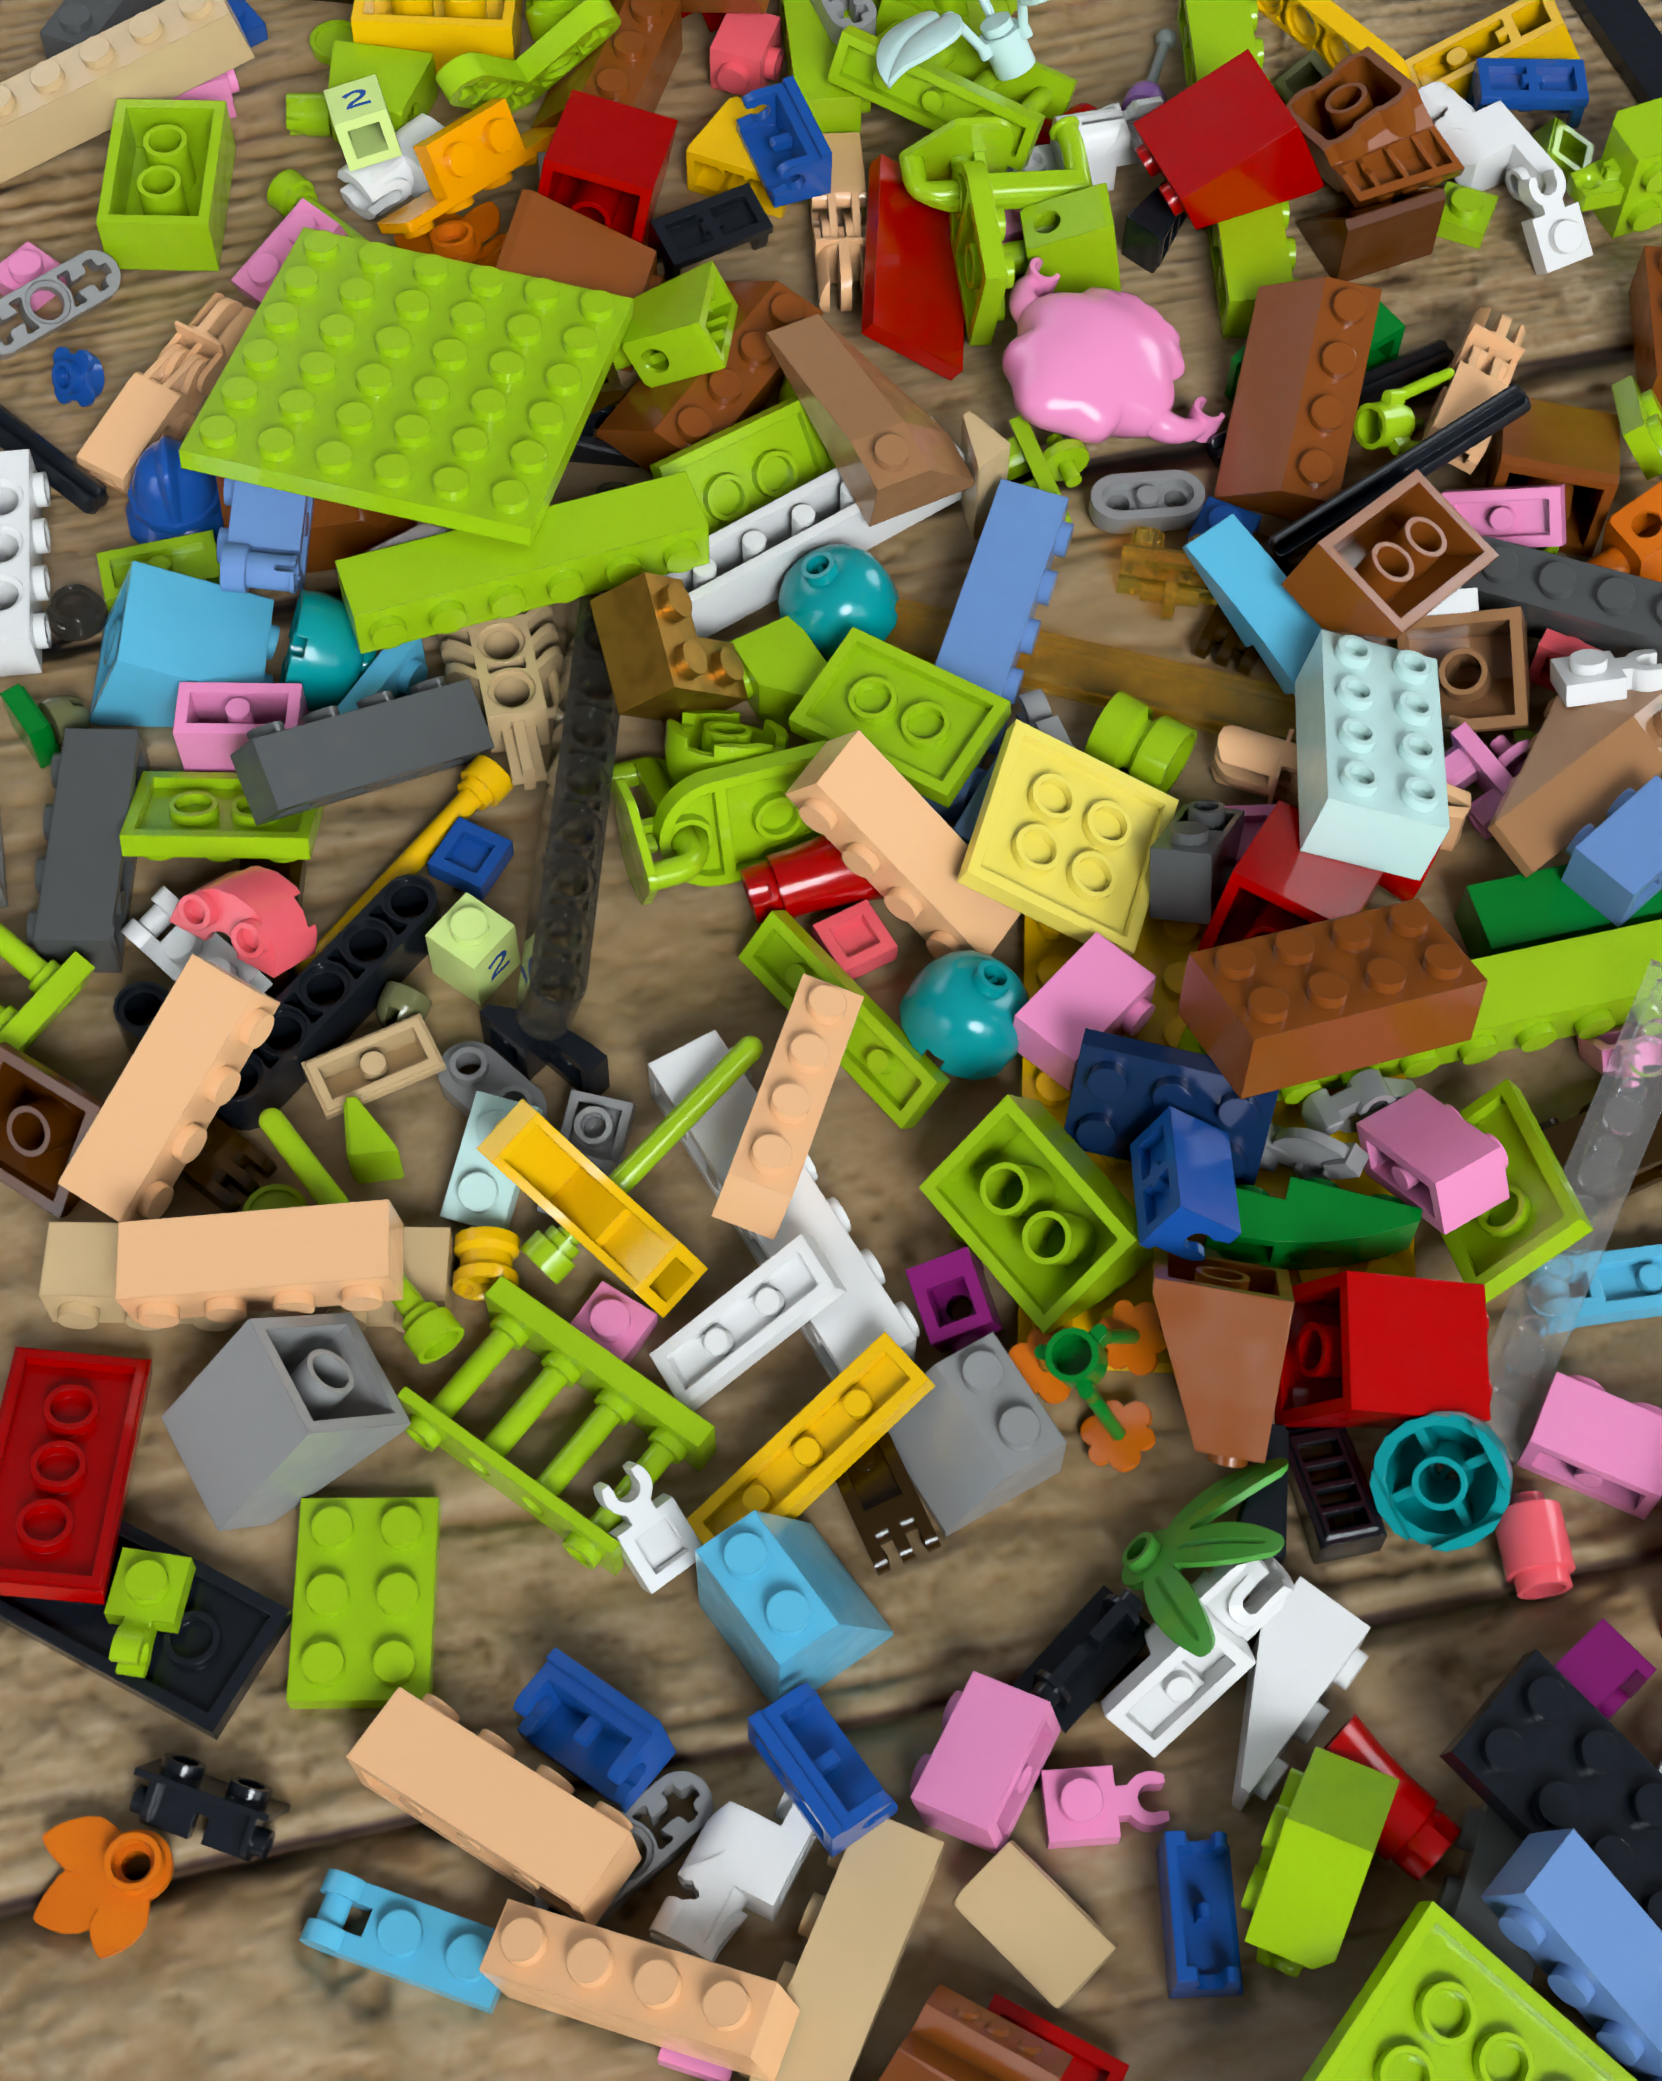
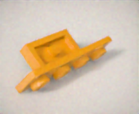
M497 98L487 101L413 146L431 190L378 221L377 224L381 233L403 234L405 239H411L431 231L435 227L433 220L440 215L453 214L468 208L475 202L473 195L482 189L491 190L510 182L513 179L511 171L521 165L530 166L536 164L537 152H547L557 127L533 128L519 134L506 99Z

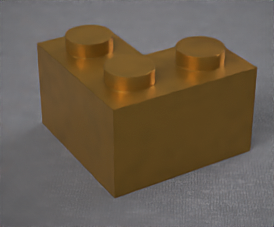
M643 572L590 600L619 715L665 722L668 719H672L681 724L682 712L702 709L727 710L748 700L743 681L744 667L739 655L736 653L734 643L697 636L691 615L692 602L681 579Z

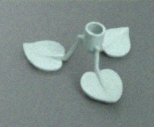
M978 0L986 16V19L980 25L982 33L979 37L963 22L961 16L953 11L945 12L941 16L935 11H925L916 14L894 26L881 39L876 53L879 73L885 85L891 89V86L906 71L936 55L962 35L977 50L981 61H989L998 80L1007 81L1017 78L1030 70L1036 61L1027 40L1033 36L1028 23L1027 6L1038 5L1049 0H1017L1018 19L1012 18L1010 13L1006 11L995 13L990 0Z

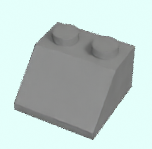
M994 1332L933 1365L925 1375L936 1386L888 1431L917 1494L945 1537L1061 1472L1067 1445L1066 1440Z

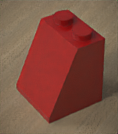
M1249 49L1133 123L1143 143L1134 149L1142 165L1151 178L1161 173L1166 183L1158 188L1174 216L1184 211L1196 230L1314 193L1324 187V183L1298 123Z
M572 89L544 157L538 193L645 245L649 232V223L653 219L668 168L678 120Z
M1279 800L1232 871L1197 951L1366 911L1385 872L1300 851L1299 809Z
M1347 1270L1292 1286L1295 1303L1274 1411L1275 1424L1286 1425V1427L1394 1428L1407 1418L1426 1416L1435 1411L1466 1412L1483 1422L1491 1421L1492 1383L1489 1378L1487 1345L1489 1315L1486 1310L1484 1284Z

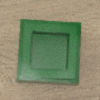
M17 684L1 692L0 696L18 736L41 769L50 765L53 754L60 752L51 726L24 686L21 687Z

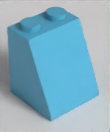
M132 561L104 624L90 708V723L101 726L173 727L179 682L273 683V675L265 673L266 659L271 660L275 653L280 632L278 625L271 624L274 600L252 593L221 591L219 584Z
M754 1510L695 1550L699 1606L771 1704L806 1682L816 1691L893 1636V1630L812 1523Z

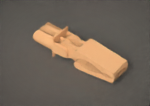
M860 132L822 133L832 152L831 193L809 199L815 260V283L818 286L819 306L823 312H830V282L838 284L840 312H852V283L860 281L863 306L867 227L865 207H867V191Z
M215 291L188 325L176 320L174 325L177 333L161 351L157 361L144 374L139 371L135 372L128 380L77 454V464L103 484L127 495L138 458L143 451L164 435L180 440L192 427L195 421L194 412L198 409L204 398L210 395L257 310L247 306L243 307L242 303L232 298H225L223 294Z
M1480 308L1474 313L1464 341L1448 368L1450 367L1455 371V375L1449 379L1448 387L1444 386L1437 396L1421 441L1509 387L1508 385L1517 363L1525 352V349L1520 347L1526 333L1524 325L1521 324L1511 339L1508 340L1506 335L1512 318L1501 313L1492 328L1488 330L1485 328L1492 308ZM1492 435L1448 463L1471 475L1483 457Z
M1235 725L1223 727L1218 735L1214 760L1211 766L1212 779L1216 783L1268 797L1267 804H1272L1273 800L1276 799L1298 807L1297 743L1291 742L1294 729L1290 728L1287 739L1284 740ZM1447 783L1450 830L1444 838L1440 849L1452 851L1460 840L1465 819L1471 809V793Z

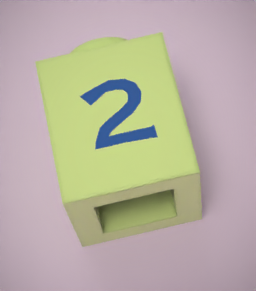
M376 74L323 90L332 123L350 172L402 156Z
M467 892L425 935L433 974L479 1006L492 995L521 963L515 925Z

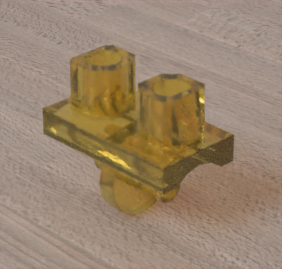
M1138 526L1133 533L1130 544L1123 543L1116 593L1139 595V601L1161 603L1160 620L1172 622L1175 605L1198 608V603L1217 605V601L1183 550L1164 548L1165 534L1159 529ZM1196 534L1192 537H1189L1188 543L1197 538L1201 534Z

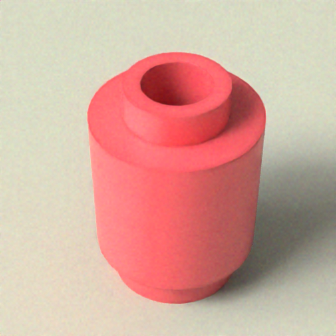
M1526 1491L1511 1495L1510 1503L1495 1528L1506 1581L1509 1584L1515 1585L1517 1597L1525 1600L1550 1598L1569 1591L1573 1587L1570 1574L1575 1571L1576 1566L1561 1504L1555 1500L1545 1499L1544 1493L1540 1491Z

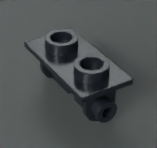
M1103 1585L1012 1686L1050 1701L1061 1730L1066 1734L1147 1644L1145 1630L1151 1625L1138 1615L1144 1609L1142 1602L1127 1589H1122L1116 1596Z
M166 1753L163 1759L159 1758L135 1768L134 1775L150 1780L149 1786L141 1783L137 1787L130 1803V1811L140 1815V1823L189 1839L193 1835L199 1814L206 1816L209 1820L201 1844L247 1862L253 1856L265 1859L268 1856L275 1839V1831L265 1828L266 1824L288 1813L291 1807L289 1804L270 1798L273 1789L264 1783L244 1777H231L229 1783L204 1774L206 1765L203 1762L185 1755Z

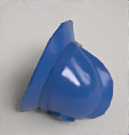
M162 436L143 451L138 458L127 495L129 499L125 509L130 535L139 544L213 530L217 543L219 529L224 527L216 476L181 468L179 448L183 441L173 439L171 436Z

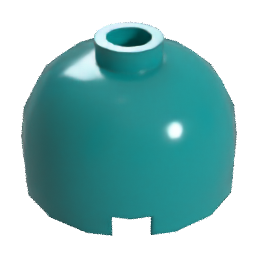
M829 544L811 550L792 565L784 576L779 592L778 604L780 618L789 615L791 620L805 630L825 661L828 662V656H832L852 627L884 641L896 625L898 615L895 611L897 600L899 601V596L891 577L872 554L849 544Z
M301 590L288 638H290L287 655L283 658L279 683H302L308 711L314 712L325 707L338 706L376 659L377 650L360 654L342 599L316 590Z
M973 950L950 952L939 956L925 966L911 982L908 991L903 996L899 1005L901 1027L912 1047L921 1056L928 1049L934 1056L944 1061L939 1068L940 1070L951 1076L970 1080L990 1078L1000 1073L1006 1064L1018 1053L1019 1042L1013 1026L1014 1015L1029 1001V995L1020 978L1005 963L989 954Z
M1435 1411L1426 1416L1407 1418L1388 1432L1374 1458L1370 1488L1378 1513L1395 1534L1407 1541L1412 1538L1420 1544L1431 1545L1432 1550L1447 1552L1473 1546L1495 1530L1511 1500L1513 1470L1505 1444L1487 1423L1466 1412ZM1438 1463H1443V1469L1440 1468ZM1449 1471L1457 1472L1456 1474H1448Z

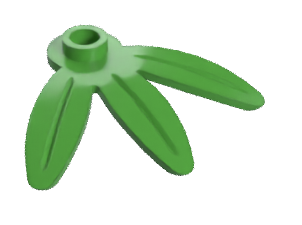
M1286 1458L1265 1461V1464L1257 1463L1217 1481L1187 1504L1166 1529L1139 1534L1129 1543L1123 1553L1122 1582L1131 1590L1137 1591L1142 1589L1149 1612L1163 1633L1174 1643L1197 1657H1204L1212 1651L1215 1645V1634L1202 1601L1193 1586L1181 1572L1183 1568L1214 1567L1271 1558L1281 1551L1284 1546L1283 1536L1268 1528L1244 1522L1208 1523L1282 1477L1288 1469V1459Z

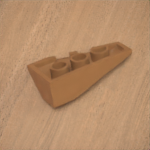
M819 314L766 333L765 340L869 527L974 486L975 479L950 435Z
M1521 606L1423 617L1397 639L1327 630L1342 635H1355L1366 641L1400 650H1413L1424 656L1437 659L1443 728L1454 730L1464 722L1474 732L1529 728L1530 672L1527 623Z
M1627 690V699L1567 708L1559 695L1549 701L1543 713L1546 719L1539 733L1531 738L1525 750L1528 756L1519 774L1511 779L1487 828L1525 878L1566 848L1583 827L1589 823L1594 826L1603 819L1613 802L1626 789L1631 787L1637 792L1655 775H1659L1662 772V690L1654 692Z

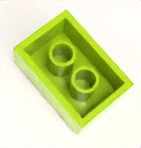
M116 99L96 224L104 253L110 255L115 260L119 269L219 271L236 154V145L226 101Z

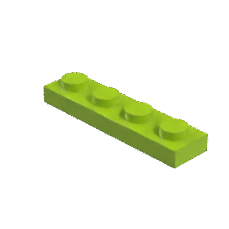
M772 910L738 956L739 960L788 1011L803 973L864 996L840 1065L901 1129L915 1127L951 1080L925 1054L921 1056L912 1047L906 1034L786 910Z

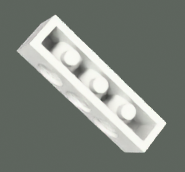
M29 449L0 451V677L42 673V649L51 648L52 646L49 618L46 612L42 613V601L51 600L49 571L46 565H42V554L51 552L48 522L46 518H42V507H50L51 505L50 486L46 472L36 471Z

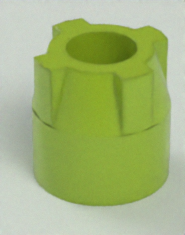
M324 92L286 94V128L290 131V135L332 137Z

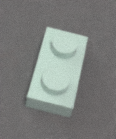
M476 1091L440 1217L473 1227L492 1226L509 1229L520 1188L476 1148L493 1131L497 1123L506 1117L517 1105V1101ZM532 1106L540 1115H542V1109L536 1106Z

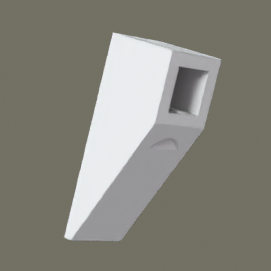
M1301 1576L1294 1584V1590L1285 1598L1284 1606L1279 1613L1261 1628L1251 1650L1256 1664L1248 1671L1232 1806L1240 1812L1253 1794H1256L1264 1801L1267 1800L1290 1767L1280 1759L1284 1751L1294 1738L1306 1746L1330 1712L1329 1709L1320 1704L1324 1696L1334 1683L1346 1691L1369 1658V1655L1359 1648L1371 1627Z

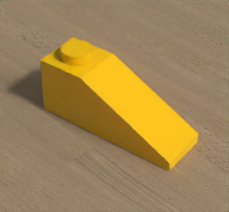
M1519 0L1404 61L1409 68L1411 81L1416 84L1418 90L1432 82L1441 81L1451 87L1462 99L1467 98L1477 58H1580L1555 0Z

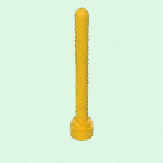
M477 755L460 774L462 781L457 785L459 793L316 944V953L297 965V976L390 881L406 874L416 875L430 860L458 817L468 820L477 809L484 811L488 806H498L514 788L511 778L500 765L484 755Z

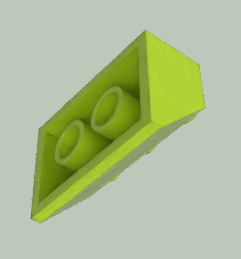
M1007 1094L919 1186V1189L1043 1334L1053 1332L1119 1290L1153 1256L1154 1247L1147 1249L1139 1245L1136 1209L1039 1100Z

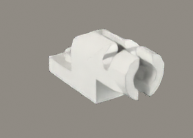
M1441 81L1432 82L1418 90L1434 125L1465 167L1461 176L1453 178L1459 185L1485 191L1504 182L1512 197L1523 203L1518 192V182L1535 177L1540 192L1544 194L1546 184L1542 172L1559 167L1501 100L1475 111L1451 87ZM1523 203V205H1524V206L1529 210V212L1534 216L1533 211H1532V208L1528 207L1527 205H1525V204Z
M1161 96L1133 100L1124 111L1121 110L1119 102L1112 103L1099 110L1054 116L1052 126L1055 122L1066 116H1076L1079 119V130L1084 140L1093 186L1107 183V189L1111 191L1114 190L1118 166L1141 163L1134 149L1143 143L1133 123L1162 105L1164 101ZM1050 138V144L1034 146L1029 163L1022 172L1064 170L1058 142ZM1007 166L1006 172H1020Z
M422 113L395 131L402 156L352 172L349 171L347 164L339 169L337 177L343 182L348 183L340 189L345 203L362 218L371 220L405 201L410 195L418 198L431 190L413 146L445 126Z
M1274 1557L1267 1558L1264 1561L1258 1560L1215 1566L1210 1573L1204 1570L1193 1582L1192 1586L1204 1605L1215 1634V1645L1212 1651L1204 1657H1197L1174 1643L1154 1622L1145 1630V1640L1151 1655L1100 1702L1105 1717L1152 1757L1155 1758L1256 1664L1248 1641L1279 1613L1284 1606L1285 1598L1295 1588L1289 1574ZM1249 1595L1250 1598L1243 1603L1244 1599Z
M784 1792L775 1813L776 1817L784 1820L781 1826L731 1801L706 1821L682 1868H680L677 1874L678 1882L686 1895L695 1897V1900H681L676 1896H668L664 1900L648 1930L651 1932L650 1937L654 1942L672 1950L715 1962L720 1951L747 1918L748 1914L742 1912L743 1907L774 1922L817 1839L786 1792Z

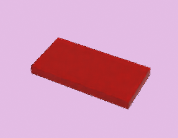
M881 153L870 163L861 334L951 381L963 371L964 314L952 253L949 212L932 208L916 201L906 191L902 180L900 164Z
M15 1346L0 1407L1 1596L105 1605L152 1378V1359Z

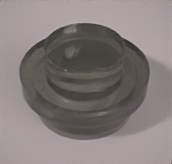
M70 584L58 589L52 595L46 612L51 631L57 637L67 641H83L92 638L103 629L108 617L106 605L101 596L89 587L81 584Z

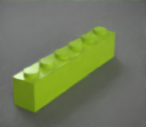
M684 471L551 505L547 509L531 546L453 530L336 560L335 565L342 600L360 654L379 649H392L402 643L437 634L453 633L461 628L498 618H511L521 612L555 603H568L582 596L613 589L643 572L663 576L670 573L686 572L694 567L710 563L709 525L689 476Z

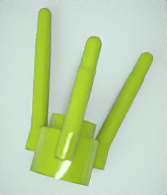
M1449 367L1402 388L1385 390L1381 401L1365 403L1360 406L1356 413L1353 428L1356 440L1365 449L1389 448L1393 455L1402 454L1420 443L1421 441L1411 440L1410 436L1415 429L1423 428L1425 422L1422 418H1415L1411 408L1404 405L1405 400L1453 378L1455 371Z

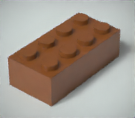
M1416 898L1191 952L1188 956L1177 1013L1241 1100L1471 1040L1488 980L1421 900Z

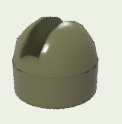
M60 695L38 704V708L51 726L58 748L63 746L65 728L88 729L91 716L87 708L83 707V703L79 698L71 695Z
M387 981L378 998L376 1008L377 1019L383 1028L418 1013L425 1020L432 1006V1001L421 992L407 985Z

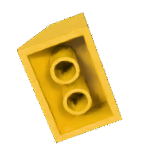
M354 0L351 15L353 41L355 43L434 53L436 75L449 61L468 52L516 60L520 55L522 0Z

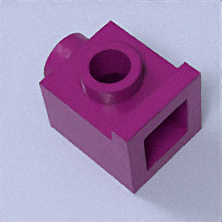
M969 1247L961 1248L905 1270L930 1345L940 1352L951 1349L954 1354L992 1332L995 1333L1003 1330L983 1272L982 1261ZM961 1299H969L972 1303L970 1316L955 1321L952 1317L954 1304Z
M1604 1618L1554 1665L1607 1720L1631 1699L1657 1670Z

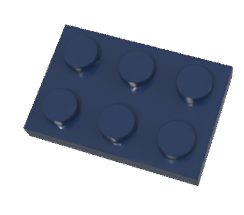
M1086 1028L1064 1129L1083 1151L1131 1162L1130 1144L1171 1106L1229 1133L1235 1185L1255 1186L1279 1090L1240 1100L1208 1055Z

